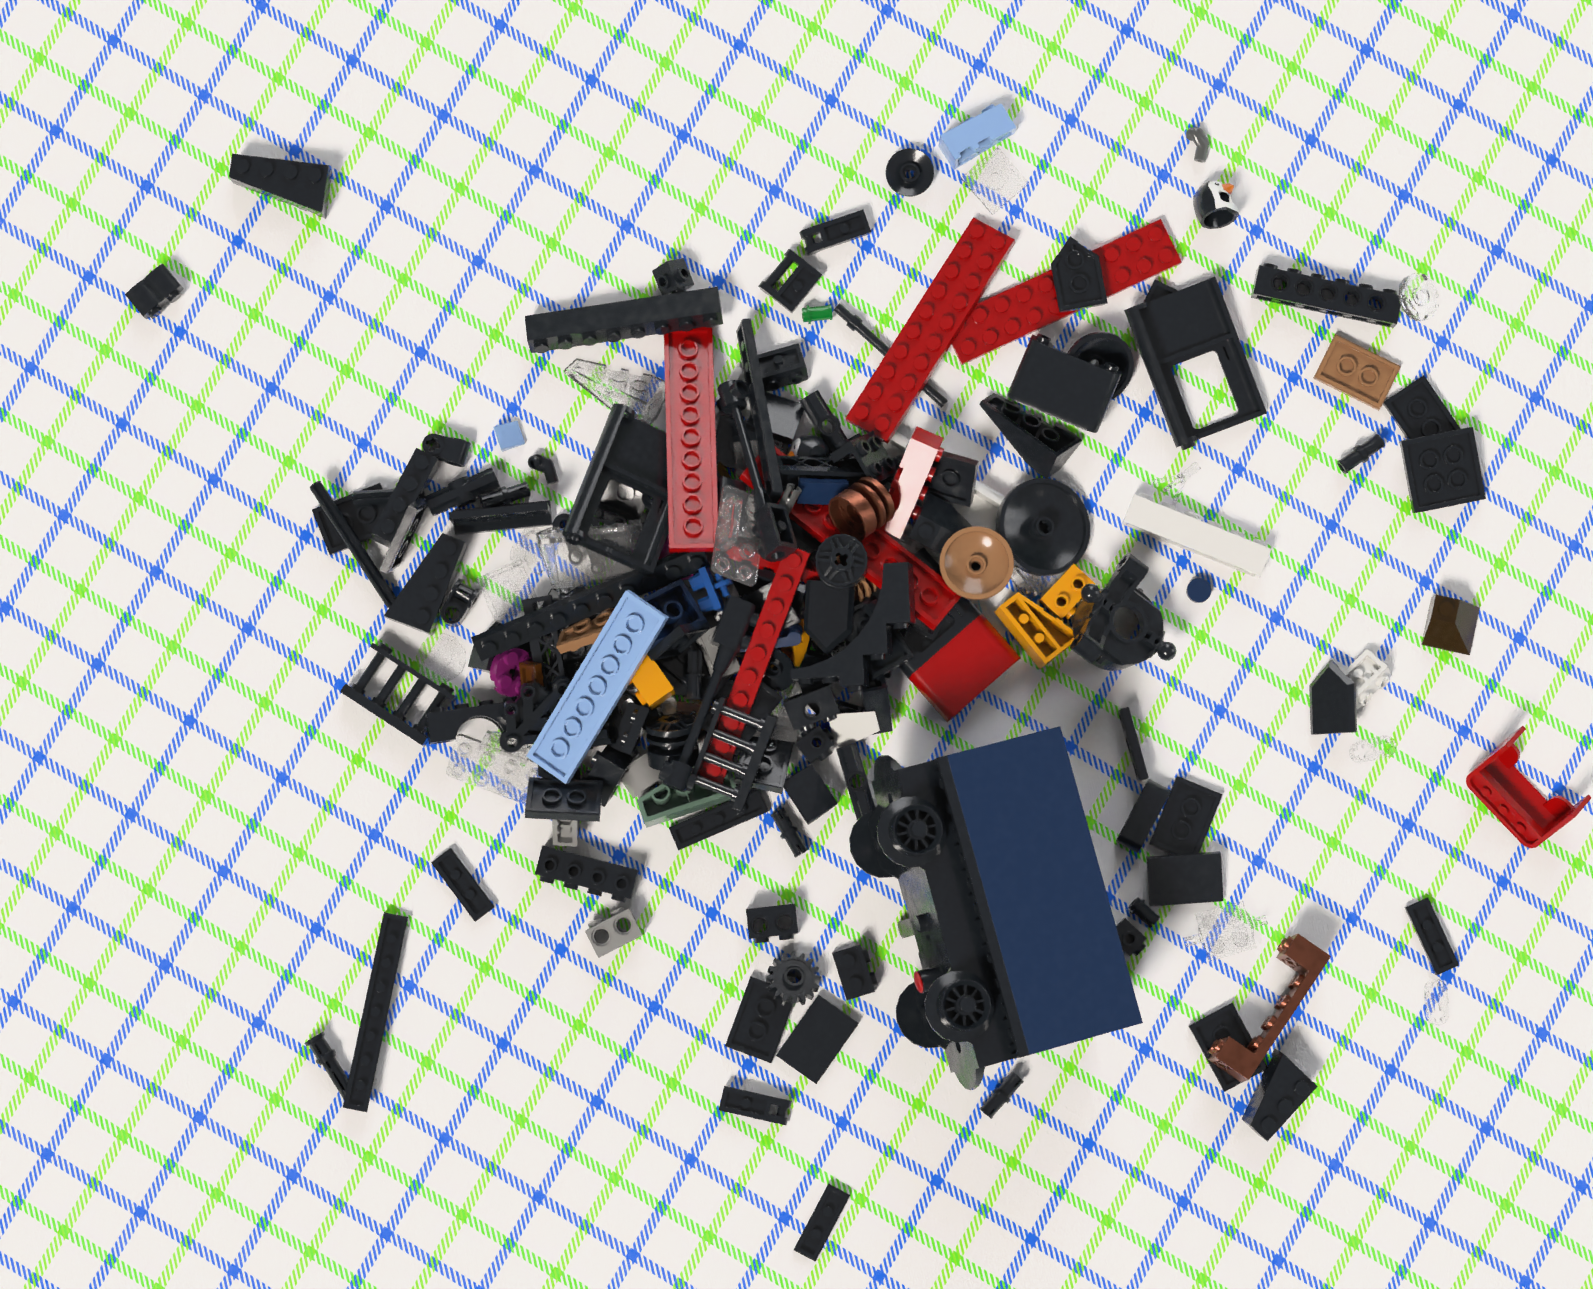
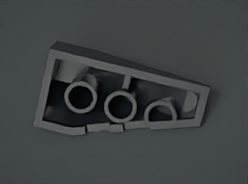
M991 394L979 404L1027 465L1045 478L1059 471L1082 442L1081 438L1063 425L1055 423L1053 426L1041 420L1042 415L1037 413L1034 415L1022 411L1020 405L998 394Z
M928 492L906 536L941 554L944 544L954 533L961 529L972 527V525L949 502ZM973 563L971 565V568L973 570H979L980 565L978 563Z

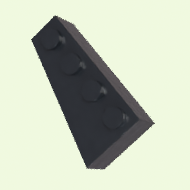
M232 153L229 178L233 184L259 194L267 195L275 200L285 202L326 219L332 170L329 165Z
M442 533L384 614V617L433 636L442 607L447 600L467 549V543Z

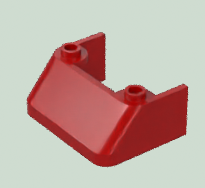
M1521 726L1500 743L1467 775L1466 784L1522 845L1528 848H1536L1573 820L1592 797L1588 794L1574 806L1562 796H1553L1547 801L1514 766L1520 759V751L1514 742L1526 730L1524 726Z

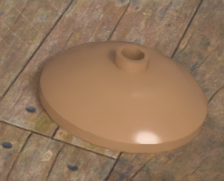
M973 526L957 531L946 541L941 551L939 565L944 582L954 593L966 599L983 600L995 596L1006 587L1013 573L1014 558L1009 544L999 533L986 527ZM973 563H978L980 565V569L973 570L971 568V565Z

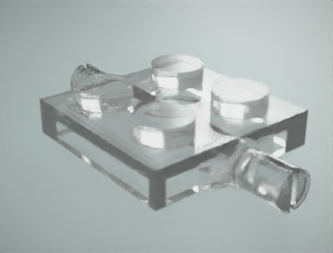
M1242 900L1196 913L1198 934L1184 937V940L1186 942L1194 939L1192 942L1185 943L1186 947L1201 943L1206 951L1208 962L1256 949L1254 928L1268 925V921L1258 923L1260 920L1267 919L1265 914L1251 919L1246 912L1244 901Z

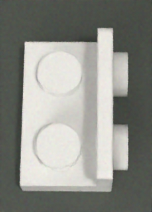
M1368 649L1343 672L1356 683V709L1368 704L1373 694L1379 688H1384L1392 676L1388 666Z

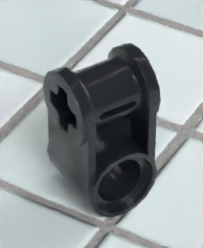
M432 433L424 437L422 441L424 452L437 457L439 461L447 464L465 467L471 445L470 442ZM433 441H436L439 448L430 451L428 444L432 445Z
M459 578L442 607L441 617L444 623L450 627L461 625L469 610L477 601L481 590L478 588L473 589L464 584L463 580ZM449 610H458L459 617L456 620H448L446 614Z

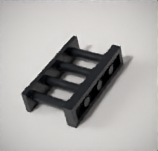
M382 642L379 646L372 643L370 647L377 651L376 655L356 684L353 683L351 687L345 684L340 692L425 747L428 743V737L425 736L427 733L425 715L430 713L431 708L441 707L446 698L455 702L457 697L452 695L454 689L443 682L439 686L391 655L393 650ZM386 657L398 666L378 696L370 700L364 696L366 692L364 689ZM405 671H408L417 677L418 680L398 710H394L391 714L384 709L386 706L385 701ZM428 684L437 690L438 694L418 724H414L411 727L405 723L407 719L405 716L425 685Z
M723 695L720 700L715 699L710 712L714 716L692 774L697 775L694 786L697 784L730 797L731 801L734 802L732 808L743 811L779 717L769 713L766 718L762 717L760 719L725 705L728 697ZM721 715L757 728V731L761 732L758 741L753 740V742L717 729ZM715 738L748 751V754L752 755L749 765L745 763L741 765L708 752L712 739ZM706 761L739 774V777L743 779L740 788L735 787L734 789L699 775L703 762ZM694 786L692 789L686 788V790L692 791L694 789Z

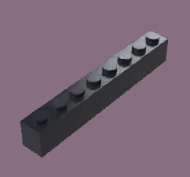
M718 287L525 316L527 342L531 353H545L556 349L566 350L582 345L592 346L596 343L618 342L619 340L629 338L639 339L649 335H665L669 332L690 331L701 327L712 328L724 324Z

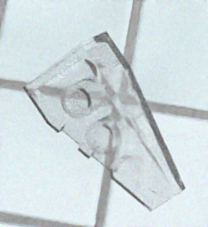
M578 358L564 370L568 377L610 410L613 404H624L635 411V419L651 425L658 418L665 404V380L646 373H643V377L629 374V370L621 368V371L609 370L605 364Z

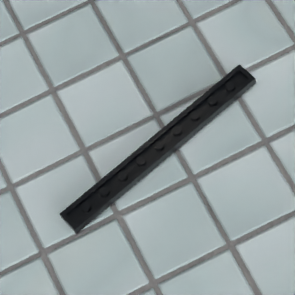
M676 552L659 559L652 574L632 570L471 637L480 660L484 661L616 606L625 590H630L637 596H641L699 572L698 569L704 566L708 568L710 564L705 552Z

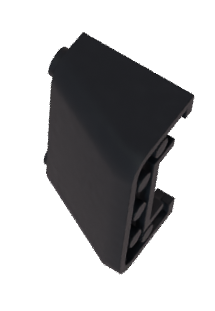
M1032 334L1007 396L1018 403L1078 428L1097 433L1118 385L1122 371L1118 370L1119 367L1110 362L1097 366L1053 348L1054 345L1050 343L1051 339L1042 334H1037V336Z

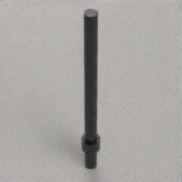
M839 303L833 311L847 322L846 326L853 332L856 330L885 356L890 348L862 324L863 320L856 314H851ZM928 382L926 383L922 391L942 408L948 400Z

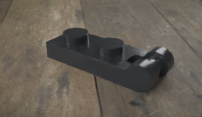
M863 209L804 229L799 234L801 239L805 241V251L807 256L869 235L871 234V229ZM820 234L822 241L815 243L813 236Z
M724 1086L719 1110L787 1125V1110L791 1108L792 1101ZM771 1104L778 1106L776 1115L769 1114Z

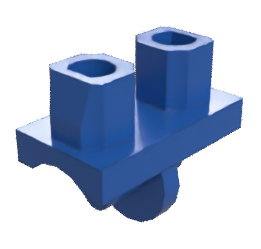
M704 566L698 569L699 573L689 578L690 585L693 591H698L702 588L707 590L708 596L697 600L703 613L713 610L720 612L725 605L719 590H721L723 598L729 596L730 593L727 587L733 584L732 579L724 580L722 573L719 572L714 575L717 581L715 583L710 568Z

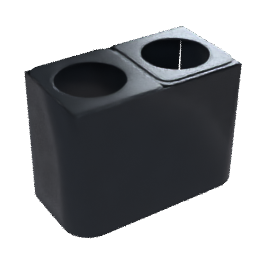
M813 764L785 779L784 789L808 825L838 804Z

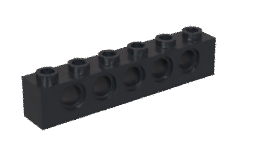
M1264 263L1263 266L1259 265L1256 269L1251 298L1394 328L1397 325L1403 296L1397 295L1395 290H1374L1373 286L1368 284L1350 285L1348 280L1339 278L1335 279V281L1325 279L1326 276L1316 273L1308 276L1301 274L1302 271L1288 268L1287 271L1277 269V265ZM1273 280H1283L1285 288L1282 290L1275 288ZM1297 285H1306L1309 288V293L1306 295L1300 294L1297 290ZM1321 290H1330L1333 294V299H1324L1321 295ZM1345 295H1354L1357 303L1355 305L1348 304L1345 300ZM1375 299L1379 301L1380 309L1373 310L1369 306V300Z

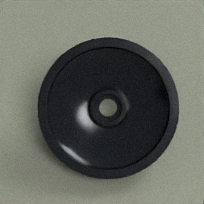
M1093 332L1077 340L1068 351V354L1087 362L1096 360L1095 365L1097 366L1110 362L1119 367L1118 370L1122 371V375L1112 399L1120 395L1128 386L1133 375L1134 359L1127 343L1117 335L1109 332Z

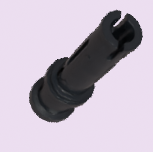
M321 1032L304 1044L310 1047L317 1058L316 1063L323 1065L344 1099L348 1077L335 1058V1049H331L324 1038L325 1033Z

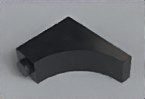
M882 675L874 681H871L869 678L870 686L862 687V691H860L863 712L875 711L880 731L874 734L893 731L885 677Z

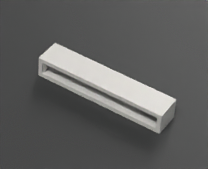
M1140 493L1139 496L1134 494L1122 525L1257 579L1261 577L1272 550L1266 547V542L1255 538L1253 541L1244 538L1245 534L1233 529L1230 532L1221 529V524L1208 520L1207 523L1198 520L1199 516L1192 512L1185 511L1184 514L1178 512L1172 504L1162 502L1161 505L1153 502V497L1147 494Z

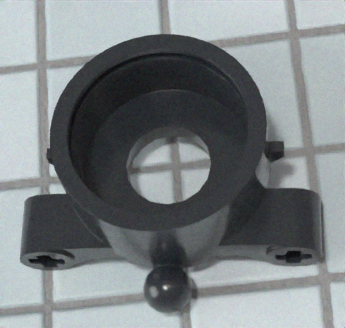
M1131 553L1125 554L1119 561L1106 587L1099 589L1095 584H1086L1081 589L1083 600L1078 605L1073 618L1074 640L1071 643L1070 649L1088 663L1103 670L1119 671L1151 658L1156 652L1160 659L1170 661L1177 653L1176 646L1173 643L1163 641L1165 631H1163L1161 611L1153 605L1141 588L1136 589L1148 573L1149 567ZM1120 607L1131 609L1137 617L1140 629L1134 639H1126L1120 636L1114 627L1113 618L1115 612Z

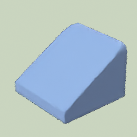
M518 421L493 427L502 452L525 444Z

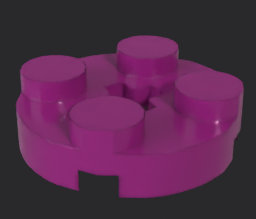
M513 648L494 657L490 667V679L494 681L496 692L509 697L521 694L519 662L525 660L533 662L528 652L520 648ZM510 669H515L513 677L510 674Z

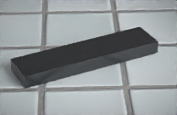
M760 789L750 792L743 811L733 809L734 802L729 801L669 827L678 851L769 812Z

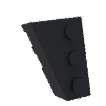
M1275 1048L1272 1052V1059L1261 1076L1263 1078L1257 1091H1254L1242 1117V1120L1267 1142L1318 1087L1284 1053Z

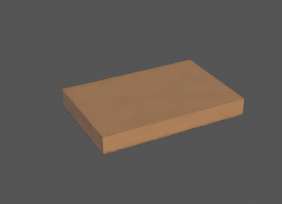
M1335 334L1313 379L1379 411L1401 366Z

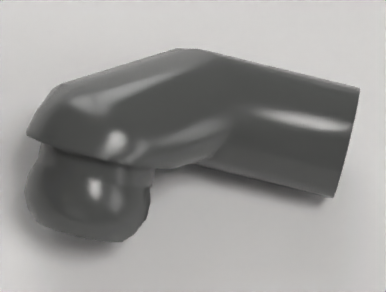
M1189 128L1186 131V138L1193 141L1197 146L1194 161L1205 163L1209 140L1201 128Z

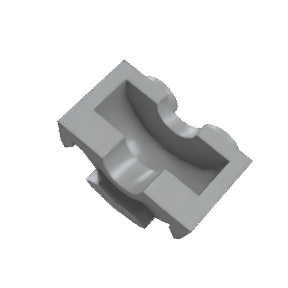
M646 753L630 764L622 779V783L633 799L636 797L640 798L650 792V787L657 782L659 785L662 784V780L658 779L660 770L653 769L648 765V754Z

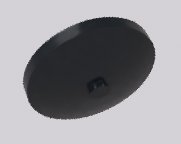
M1035 478L1017 485L1004 497L997 512L996 532L1009 544L1016 567L1036 576H1053L1067 571L1073 564H1077L1084 555L1090 539V520L1085 505L1071 488L1057 480Z

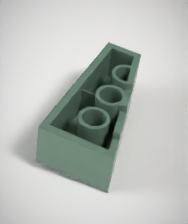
M728 770L723 784L735 789L737 786L734 783L733 774ZM661 784L637 799V803L644 824L648 828L729 801L731 798L695 784L692 791L686 790L685 792Z

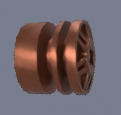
M862 477L848 487V489L832 498L828 505L830 518L841 534L855 537L860 542L876 531V529H879L893 519L895 514L891 495L879 481L871 477Z

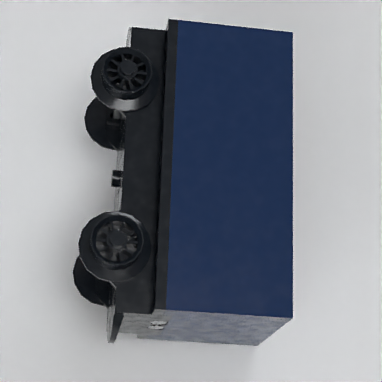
M1061 727L938 757L934 760L902 768L889 755L878 756L874 765V781H871L877 806L874 810L862 815L853 825L849 843L850 853L856 865L865 873L878 878L895 877L898 879L903 900L906 902L910 918L899 921L898 930L902 939L915 935L922 970L914 972V982L909 984L900 994L896 1005V1021L902 1034L915 1045L924 1048H943L950 1072L955 1073L965 1089L974 1090L980 1086L986 1066L1021 1058L1143 1023Z

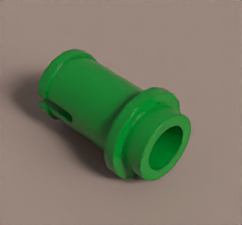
M831 304L816 307L806 305V308H802L803 323L808 322V324H811L812 321L832 320Z

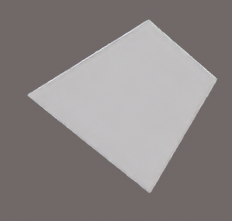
M875 711L836 714V719L829 722L833 737L835 738L836 749L853 744L880 731Z

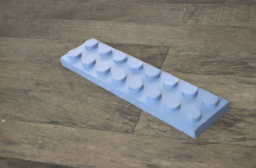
M625 590L526 757L563 783H569L669 617L632 591Z

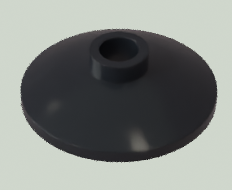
M912 148L902 149L893 154L889 159L885 171L886 180L891 189L899 195L906 197L918 196L930 187L934 178V167L930 158L922 151ZM907 171H912L914 173V176L912 178H907L905 176V173Z
M774 649L763 678V682L775 691L787 689L794 682V680H791L790 669H795V666L785 653Z

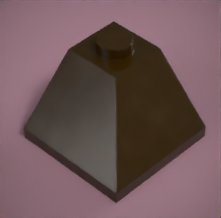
M1437 594L1432 596L1421 645L1469 656L1480 607L1455 598Z

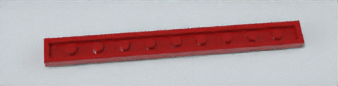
M797 549L787 558L780 561L726 706L750 715L811 553ZM722 715L717 729L741 738L746 724ZM713 738L708 752L732 761L737 747ZM704 761L699 775L723 784L728 770Z

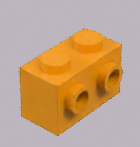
M1073 564L1045 593L1039 602L1056 618L1062 620L1065 617L1069 620L1077 609L1075 605L1080 600H1083L1081 589L1086 584L1095 583Z

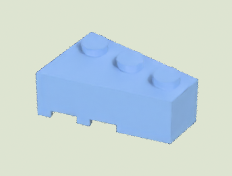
M1001 103L996 106L992 104L982 110L981 114L970 117L960 125L941 134L938 147L952 169L955 170L1016 132V126Z

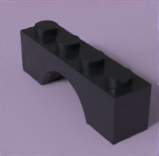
M418 448L415 449L371 532L374 541L388 548L390 547L408 506L419 499L433 479L439 467L437 457Z
M518 696L503 698L502 703L495 704L493 700L480 701L479 706L469 707V703L454 705L455 709L446 711L445 707L431 708L430 713L425 715L429 745L453 742L456 739L460 726L466 721L475 718H482L492 722L502 733L506 730V720L502 718L504 713L503 704L508 700L515 701Z

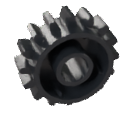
M792 951L790 957L782 953L781 961L775 958L772 963L773 966L768 968L767 972L770 975H767L766 982L771 984L767 990L768 992L773 991V999L779 998L782 1000V1005H785L786 1002L791 1003L792 1007H795V1004L798 1002L801 1005H805L806 998L812 1000L814 997L813 992H818L820 986L817 983H820L821 976L815 974L818 973L819 967L811 966L813 963L812 958L805 961L804 953L800 957H796L795 951ZM795 976L799 982L792 983L787 977Z

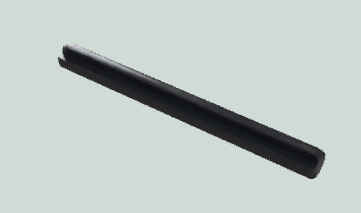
M316 481L310 485L311 492L386 607L389 608L396 599L395 594L322 482Z

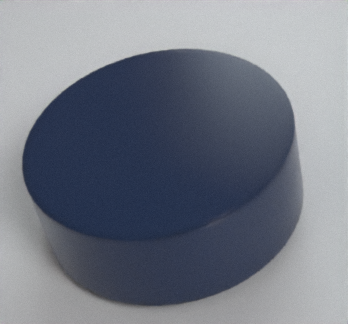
M1203 578L1193 579L1186 588L1188 598L1194 603L1205 602L1210 597L1212 591L1209 582Z

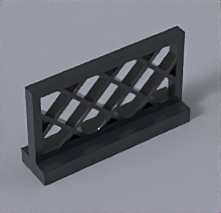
M550 500L510 504L507 506L499 505L486 509L482 507L459 509L449 512V520L454 525L455 535L552 526L553 523Z

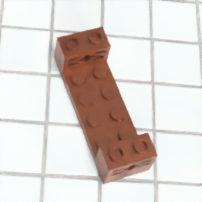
M1300 934L1284 938L1276 949L1279 951L1276 958L1298 972L1299 975H1295L1289 983L1288 988L1291 989L1289 993L1285 996L1282 995L1275 1004L1274 1008L1277 1009L1275 1014H1272L1271 1017L1268 1016L1260 1028L1263 1030L1261 1035L1255 1036L1247 1048L1230 1036L1223 1039L1220 1038L1212 1044L1208 1051L1211 1053L1209 1061L1240 1082L1251 1078L1331 957Z

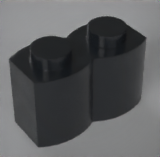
M162 263L143 280L134 285L125 295L145 319L150 317L154 319L162 313V307L166 303H173L181 297V291L184 288Z

